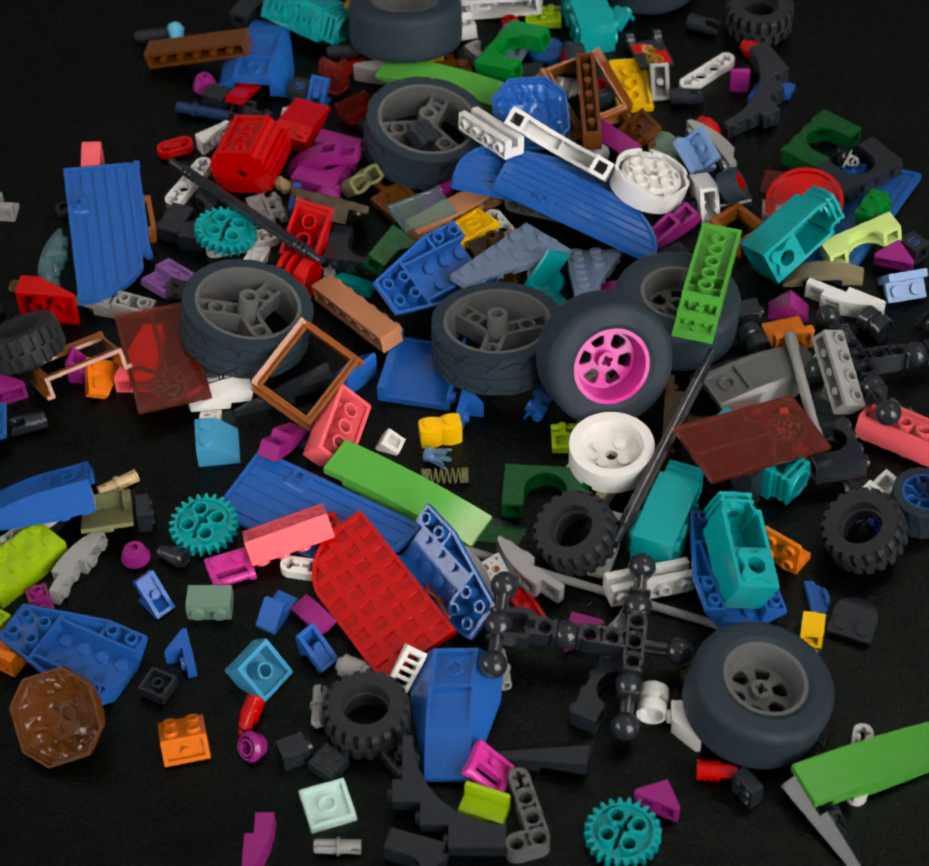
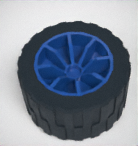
M922 467L911 468L902 472L894 481L891 498L895 499L907 521L906 524L909 531L907 535L918 539H929V496L925 493L929 478V468Z

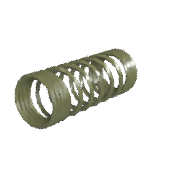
M447 467L445 469V478L443 477L442 468L439 470V480L436 468H434L433 481L430 468H422V477L429 480L430 473V479L434 482L436 474L437 484H439L442 475V481L445 484L447 474L448 482L451 484L453 471L455 484L457 483L458 472L460 483H468V467H461V474L458 467L456 479L453 467L451 468L450 478Z

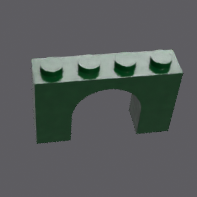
M823 109L814 116L808 125L806 124L798 135H794L792 140L782 147L780 151L781 164L791 169L814 168L827 160L830 161L831 158L813 150L809 145L818 141H826L837 146L841 144L852 150L860 142L862 128Z
M392 225L368 254L363 265L380 276L390 262L399 259L417 241L405 234L403 230Z
M505 464L502 517L523 518L525 497L536 487L551 486L562 492L570 491L571 493L575 489H581L584 493L586 490L589 491V485L584 482L580 483L573 475L570 467Z

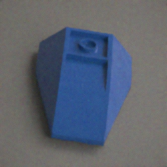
M253 20L248 27L253 40L249 56L227 59L218 85L230 89V91L238 83L269 85L271 96L288 97L287 90L294 77L290 30L272 21Z
M454 220L425 234L373 282V285L395 316L437 307L448 295L460 289L463 290L462 287L450 281V277L453 272L472 259L461 245L465 234ZM494 277L486 280V283H497L499 281Z
M86 461L39 474L1 490L0 531L56 521L64 522L78 515L86 516L96 511V500L91 485L95 483V473L89 462Z
M427 504L416 519L422 527L404 554L397 556L423 589L425 582H427L448 603L447 606L443 605L452 616L448 620L456 631L469 640H473L485 624L486 617L491 613L489 608L495 606V600L457 532L431 504ZM427 593L433 600V602L437 605V607L440 609L438 604L435 602L434 597Z
M690 510L689 530L692 579L704 612L717 627L749 621L769 623L786 614L787 608L779 589L761 609L726 608L712 571L703 531L708 522L706 520L707 514L704 511Z
M22 604L0 632V640L40 673L66 666L90 680L102 699V705L114 702L138 670L148 640L146 635L109 619L29 604Z
M433 648L426 653L428 655L412 683L410 700L423 775L426 782L472 780L470 777L466 778L462 775L461 770L466 765L475 742L481 739L486 743L501 702L503 675L498 679H489L480 672L479 660L486 653V651L480 648Z

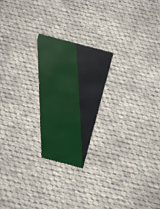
M492 517L491 522L477 541L497 543V538L502 536L506 540H510L515 545H518L527 529Z

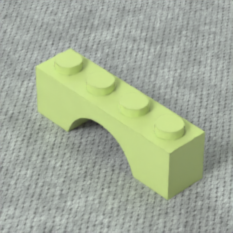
M889 211L830 237L820 246V255L824 261L849 263L850 252L861 244L875 243L886 247L897 240H902L901 225Z

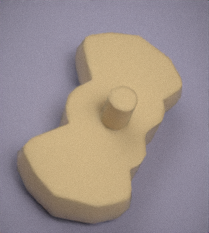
M282 176L278 177L274 185L275 188L281 190L282 194L290 193L292 189L291 181L283 179Z

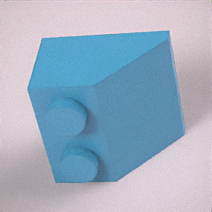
M216 417L194 419L196 453L199 467L241 463L238 428Z
M266 638L253 640L224 670L240 689L248 694L261 697L265 702L293 673L292 669Z

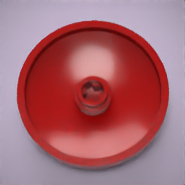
M796 168L787 171L775 179L767 191L765 200L767 216L769 218L795 194H805L806 190L810 189L812 185L833 193L843 212L844 198L842 189L831 175L819 169Z

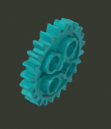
M219 206V210L212 207L211 212L205 210V214L200 213L199 218H196L194 237H197V243L201 242L202 248L207 246V252L214 250V255L220 252L222 257H224L225 253H228L230 257H232V253L240 256V251L246 253L247 249L251 250L252 245H255L257 226H254V222L237 213L236 210L230 211V207H227L226 210H223L221 206Z
M206 493L204 498H201L197 494L196 500L188 497L189 503L182 501V508H175L177 514H171L172 521H169V532L173 543H176L177 547H185L186 550H190L191 556H194L196 552H199L200 557L203 556L204 552L211 556L212 550L220 553L219 547L222 546L226 549V542L232 543V536H237L236 529L239 528L238 515L235 507L231 506L230 501L225 502L223 496L218 499L217 495L214 494L209 498L208 493Z
M619 797L618 803H614L612 799H609L608 806L601 802L600 810L593 808V815H588V822L585 823L584 839H586V848H590L591 856L597 854V862L605 859V866H609L611 863H614V866H628L630 864L637 866V862L646 865V858L652 860L653 852L657 853L661 844L662 828H659L660 820L655 819V812L648 813V805L640 808L639 800L635 804H631V798H628L627 802L623 803L622 798ZM614 818H619V819H621V820H620V821H615V820H613V819H614ZM629 818H632V819L630 820V822L628 823V825H627V831H624L625 828H626V823H627L628 819H629ZM603 837H610L611 839L606 840ZM618 841H619V845H618L617 849L614 850L616 844H618ZM630 846L632 847V849H626L624 847Z

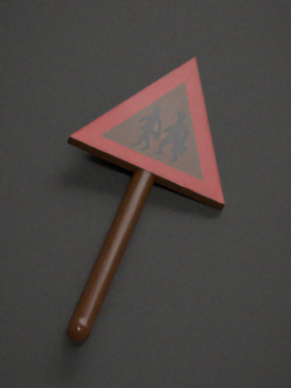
M425 582L424 590L434 597L435 602L445 616L451 619L452 616L443 605L447 606L448 603Z

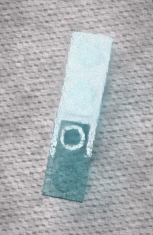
M57 229L46 243L38 266L39 277L59 287L60 282L57 276H60V270H65V262L68 261L67 250H65V248H68L67 236H63L62 229Z

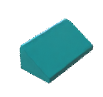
M342 272L335 276L336 279H340L345 286L351 287L360 296L370 298L376 289L372 281Z

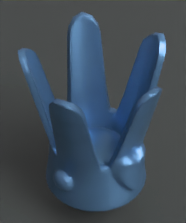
M426 446L424 452L420 451L423 454L424 462H431L444 470L446 467L442 461H452L451 457L445 456L452 449H435Z

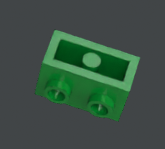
M871 188L854 212L855 226L889 212L892 206L890 194Z

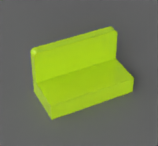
M466 781L464 785L465 794L458 812L482 822L504 825L510 811V795Z

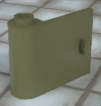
M130 489L94 495L96 511L81 518L82 534L97 531L107 533L113 532L116 528L134 526L133 502Z

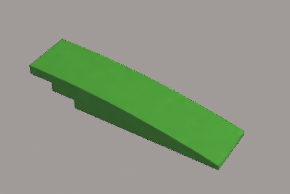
M429 61L417 63L385 62L375 74L376 79L386 83L416 76L449 81L471 93L481 103L485 112L490 115L492 114L491 97L504 84V82L483 75Z
M703 222L683 287L672 336L713 344L742 230Z
M348 440L342 443L323 468L324 474L342 481V487L354 491L362 497L417 522L416 519L425 506L431 504L453 527L462 543L466 546L473 547L492 520L491 515L445 488Z
M929 722L888 732L792 764L791 771L814 808L830 801L834 805L851 798L853 802L854 799L868 794L869 796L929 773Z

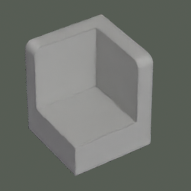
M0 192V221L15 222L20 207L19 203L4 202L3 194Z

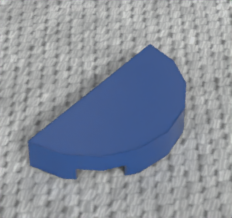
M866 163L858 164L856 167L848 165L844 167L838 166L840 170L851 175H861L868 171Z
M803 581L809 611L826 614L830 606V596L827 590L815 585L813 581Z

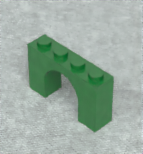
M511 20L474 62L477 74L504 83L508 78H521L524 74L521 59L504 55L516 49H528L542 53L551 43L549 28Z

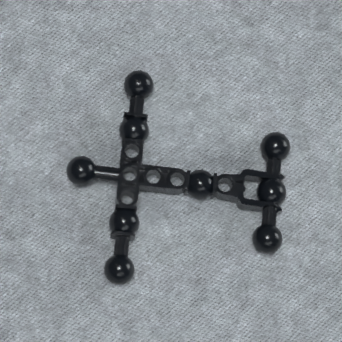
M825 304L819 307L815 315L819 326L829 330H843L862 395L866 399L867 405L876 404L877 406L875 409L876 420L883 426H892L898 423L902 416L901 407L895 401L887 400L888 386L885 385L884 380L878 374L900 371L903 368L908 369V366L919 367L923 364L928 366L929 339L922 340V343L911 342L906 346L904 343L863 348L853 331L849 329L848 323H839L841 314L836 306ZM817 357L810 359L805 368L806 375L814 382H823Z
M637 553L628 563L629 573L634 578V585L629 587L624 601V609L627 614L625 629L596 624L582 625L583 623H580L578 627L569 620L557 623V619L553 621L550 618L533 614L529 608L508 607L509 599L518 591V580L513 573L507 571L494 575L490 586L492 593L496 596L495 606L489 608L491 613L485 620V629L488 633L485 639L490 641L489 649L481 656L479 669L489 679H498L504 675L508 665L506 657L502 654L503 645L524 649L527 645L546 646L550 644V646H553L555 643L563 649H571L576 646L575 650L581 649L587 653L620 657V675L615 681L616 701L621 702L620 713L612 719L610 725L612 734L617 739L630 741L636 737L640 730L639 721L634 715V704L639 703L644 689V682L641 677L644 653L666 656L670 664L684 666L692 659L693 648L687 639L681 637L673 638L668 643L646 640L647 617L652 610L651 590L647 589V580L655 574L656 564L651 555ZM513 621L524 623L523 630L525 633L511 632ZM632 624H638L640 627L633 626ZM539 630H546L548 633H542ZM586 636H589V637H591V638H593V639H592V640H588V639H586L585 637H586ZM607 640H613L616 643H609ZM630 643H634V644H636V645H638V646H637V647L631 646ZM628 663H632V664H634V665H636V666H635V667H631V666L628 665Z

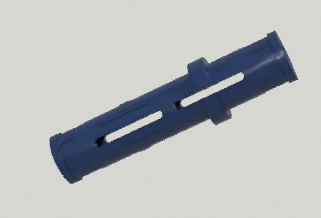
M177 101V113L189 114L192 117L201 116L216 120H228L229 122L228 113L230 110L202 106L196 102L192 104Z

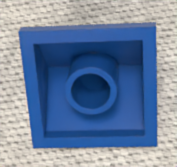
M374 352L358 356L365 363L361 368L356 366L343 383L354 393L378 375L377 360ZM346 364L338 371H336L334 374H332L333 381L339 375L342 369L346 366Z

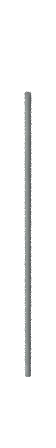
M464 545L465 548L469 547L480 559L486 560L494 555L493 553ZM541 568L546 574L557 578L563 584L606 596L601 585ZM651 601L652 610L717 630L722 628L717 627L708 617Z

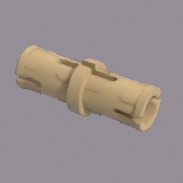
M135 469L126 474L118 477L114 476L112 480L96 486V491L98 494L121 491L127 486L139 482L140 479Z

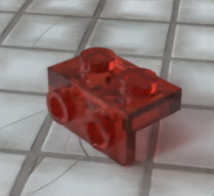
M325 57L318 60L320 76L331 79L328 92L339 96L342 92L346 91L349 87L347 59L343 58L338 63Z
M364 90L335 104L339 121L355 125L360 119L366 118L367 107L370 101L367 91Z

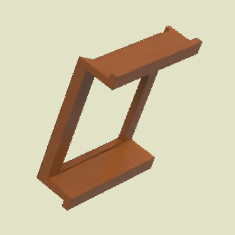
M598 46L590 52H594L596 64L621 104L600 113V118L614 126L624 122L620 118V114L623 115L622 112H626L631 116L630 112L633 102ZM576 57L544 69L541 68L536 76H546L557 84L554 77L574 70ZM568 103L569 121L573 126V140L582 138L581 125Z
M301 317L251 380L254 386L252 391L296 424L308 429V432L311 433L314 420L355 367L361 368L365 361L311 322L305 321ZM306 330L349 360L307 416L263 385Z
M100 331L65 345L60 354L54 356L52 360L67 355L71 347L79 350L100 341L105 352L48 375L39 367H35L30 370L33 377L30 383L49 401L56 398L50 380L108 357L124 370L131 368L132 364L125 359L122 348H118L110 342Z

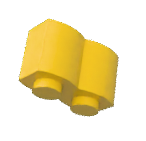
M449 413L440 417H426L418 421L421 447L424 449L426 446L437 448L441 445H456L463 441L462 423L459 414Z

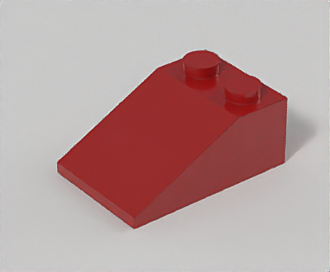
M299 98L292 102L278 120L281 123V127H285L286 133L290 135L292 150L303 152L315 145L314 140L324 125L331 109L330 106Z
M298 198L286 231L311 246L313 251L323 257L329 240L334 209ZM282 242L278 252L281 255L286 251L300 254L284 242Z
M20 276L15 291L20 315L34 310L40 311L45 309L53 312L59 323L80 324L75 295L41 277Z

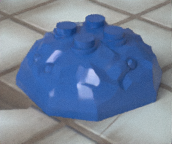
M546 76L508 78L491 97L493 117L503 123L513 106L562 136L570 129L566 91ZM524 137V150L537 152L545 149Z

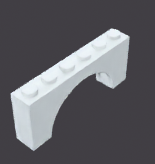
M513 106L504 122L524 137L606 183L614 169V163L558 134Z

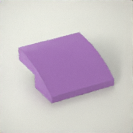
M168 258L156 264L153 273L141 278V285L166 300V284L170 277L188 281L194 273Z

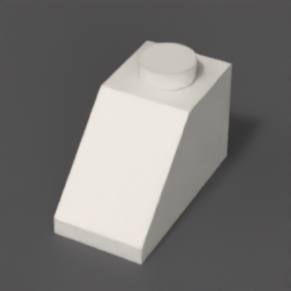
M671 700V708L666 711V723H671V733L695 752H700L701 740L688 723L682 700Z

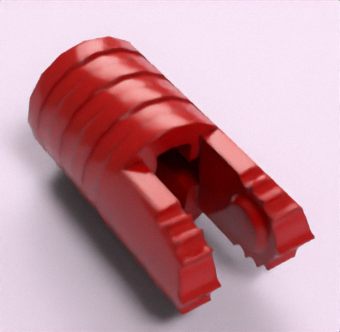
M250 694L245 698L238 716L240 719L237 729L239 737L245 731H252L253 726L259 721L265 701L257 695Z
M697 759L696 780L720 782V778L732 779L733 773L738 771V767L721 764V760Z

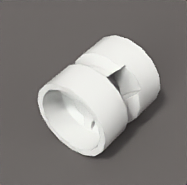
M659 681L644 682V689L641 693L636 712L639 720L649 724H659L665 720L666 704L669 695L668 686Z

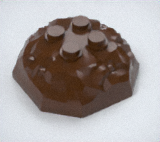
M66 666L22 679L9 707L22 752L47 768L91 755L105 726V711L96 687L83 675L74 672Z

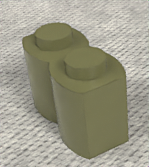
M378 164L369 165L358 170L354 176L345 179L341 183V190L346 198H351L365 192L369 186L381 181L384 174Z

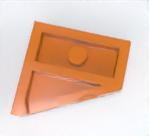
M101 360L85 366L86 397L106 399L114 385V375L120 366L114 361Z

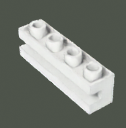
M478 106L471 108V114L467 111L459 112L458 126L460 131L505 160L523 154L524 136Z
M687 557L655 563V574L647 580V589L651 590V599L693 591L695 586L692 579V569H689L690 563ZM629 569L604 573L602 589L611 607L624 605L629 587L634 585V578L630 575Z

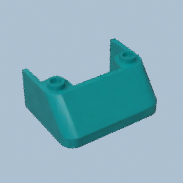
M547 249L524 285L528 288L532 287L542 291L560 307L567 302L560 294L565 286V278L560 270L570 255Z

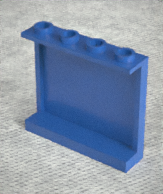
M402 328L401 335L403 341L388 351L377 386L378 400L450 411L452 403H456V388L458 387L446 381L435 369L432 358V341L404 337V329ZM463 338L462 341L465 345H467V338Z

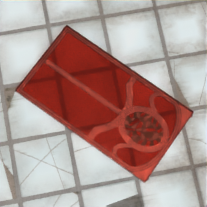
M181 302L114 316L124 357L132 364V367L127 370L138 414L212 399L204 366L197 362L196 358L190 356L180 340L181 335H179L178 323Z
M792 395L675 426L672 429L711 484L831 450L832 447Z

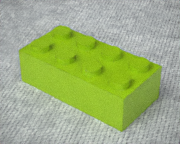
M44 524L27 526L0 547L1 609H4L21 596L25 589L31 588L49 574L59 559L67 552L65 541Z

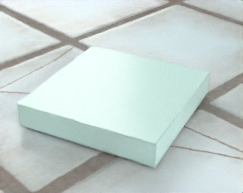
M344 777L299 790V796L311 833L357 820Z

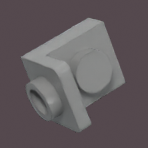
M478 39L464 45V59H470L471 66L475 68L474 62L482 54L480 51V40Z

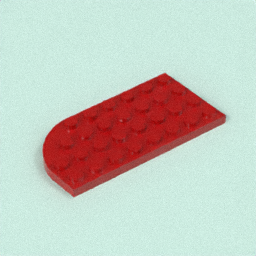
M361 510L333 528L334 538L321 542L312 566L314 590L321 603L336 620V623L374 673L384 672L386 677H389L405 643L427 653L457 634L456 629ZM408 654L407 656L408 658L416 661L418 658L412 654ZM405 661L403 663V666L408 668L412 665Z

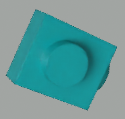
M616 4L613 12L618 21L617 31L621 32L629 20L633 22L635 18L631 14L632 10L628 7H620Z

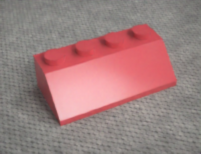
M342 384L317 416L303 455L317 466L325 467L345 440L358 445L371 405Z
M876 404L867 405L858 416L855 427L858 438L880 446L882 449L899 454L901 457L918 462L920 465L929 467V418L901 407L902 416L898 423L892 426H883L876 420Z
M324 503L242 531L244 544L252 566L258 565L259 567L269 564L270 560L275 558H287L292 552L298 550L299 552L307 551L312 545L321 544V542L335 537Z

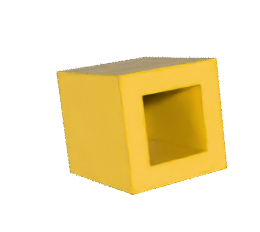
M803 611L800 637L813 648L821 649L826 614Z

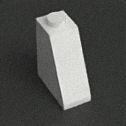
M708 172L689 174L691 197H695L697 200L696 211L702 218L700 223L701 225L703 222L710 223V219L713 216L720 214L718 186Z

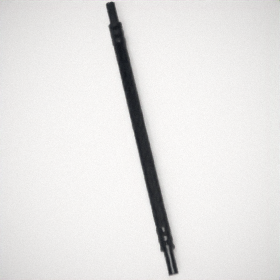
M174 158L169 159L168 164L177 169L179 174L236 210L304 257H310L320 265L324 263L325 258L313 251L311 246L188 165L181 164Z
M710 348L703 362L699 363L617 523L618 529L614 539L615 546L620 544L626 530L630 529L676 438L673 430L681 428L711 369L710 365L717 353L715 349Z

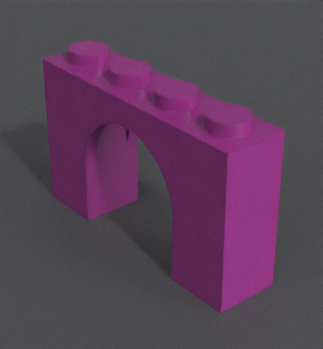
M322 129L314 140L315 146L340 140L342 146L360 144L362 151L359 160L363 159L365 155L362 139ZM358 163L339 164L329 170H316L298 165L291 176V185L293 186V182L301 183L302 189L317 192L320 187L329 186L334 188L340 195L342 192L341 183L356 170Z

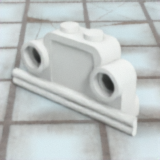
M461 0L462 6H470L473 20L501 18L508 14L514 16L542 14L543 0Z

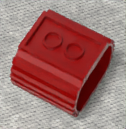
M235 115L211 158L210 170L214 172L212 176L217 178L216 182L222 184L223 189L236 193H267V191H272L292 148V144H290L291 138H289V133H286V128L281 127L279 121L271 119L270 115Z

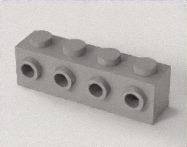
M843 330L821 331L811 339L833 414H854L866 405Z

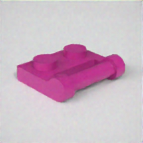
M246 547L204 559L212 585H230L250 579V581L257 579Z
M480 739L475 742L468 761L461 770V774L466 778L470 777L479 785L505 793L509 783L508 775L515 766ZM476 767L479 768L486 775H488L491 779H493L497 783V785L495 786L483 775H481L478 771H476Z

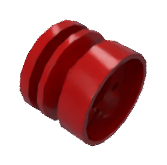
M286 251L283 253L276 267L296 277L294 279L299 280L312 297L314 294L311 285L321 279L322 264L320 265L309 257L303 258L300 254H295L294 252Z

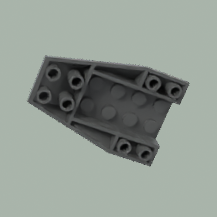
M799 345L805 370L808 361L814 357L804 345ZM787 346L725 360L712 365L700 391L705 389L719 408V413L726 406L735 412H739L789 397L793 399L800 394ZM694 373L688 375L689 381H691ZM806 375L808 385L811 386L815 382ZM782 405L767 407L765 412L772 414L781 408ZM761 409L745 414L748 419L755 415L768 417L762 413Z

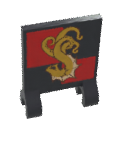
M652 29L653 37H650V40L635 42L632 32L625 33L627 40H624V46L629 48L640 71L648 70V65L653 63H669V67L674 66L675 63L662 41L659 29Z

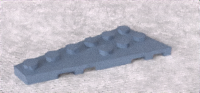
M525 223L453 272L450 281L465 289L468 286L486 283V280L494 277L496 279L503 278L504 274L510 272L516 274L535 268L547 249L568 253L570 256L572 250L530 224Z
M597 247L584 251L577 248L571 249V256L566 262L574 296L600 290L601 284H605L606 278H609L614 271L615 264L620 262L624 252L618 249L601 250V248Z

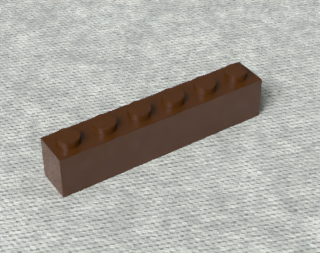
M248 28L148 41L143 56L150 69L249 56L253 40Z
M594 52L576 53L575 69L582 147L587 150L602 149V128Z

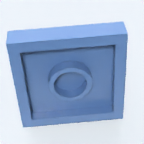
M703 126L696 128L687 137L677 138L672 142L690 174L711 172L717 168L715 163L721 159V156Z
M927 268L893 273L877 278L878 286L883 285L886 304L927 297L923 278L928 276Z

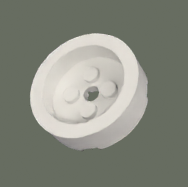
M642 148L626 150L618 156L610 177V186L615 195L627 205L647 213L666 214L669 211L677 210L681 206L690 180L687 178L688 173L686 169L672 157L652 150L650 153L642 151Z
M603 412L591 415L577 424L570 435V469L580 483L584 482L592 486V490L603 493H621L636 488L654 453L655 443L653 435L643 422L628 414ZM609 454H611V456H615L616 459L609 460L606 457L609 456Z

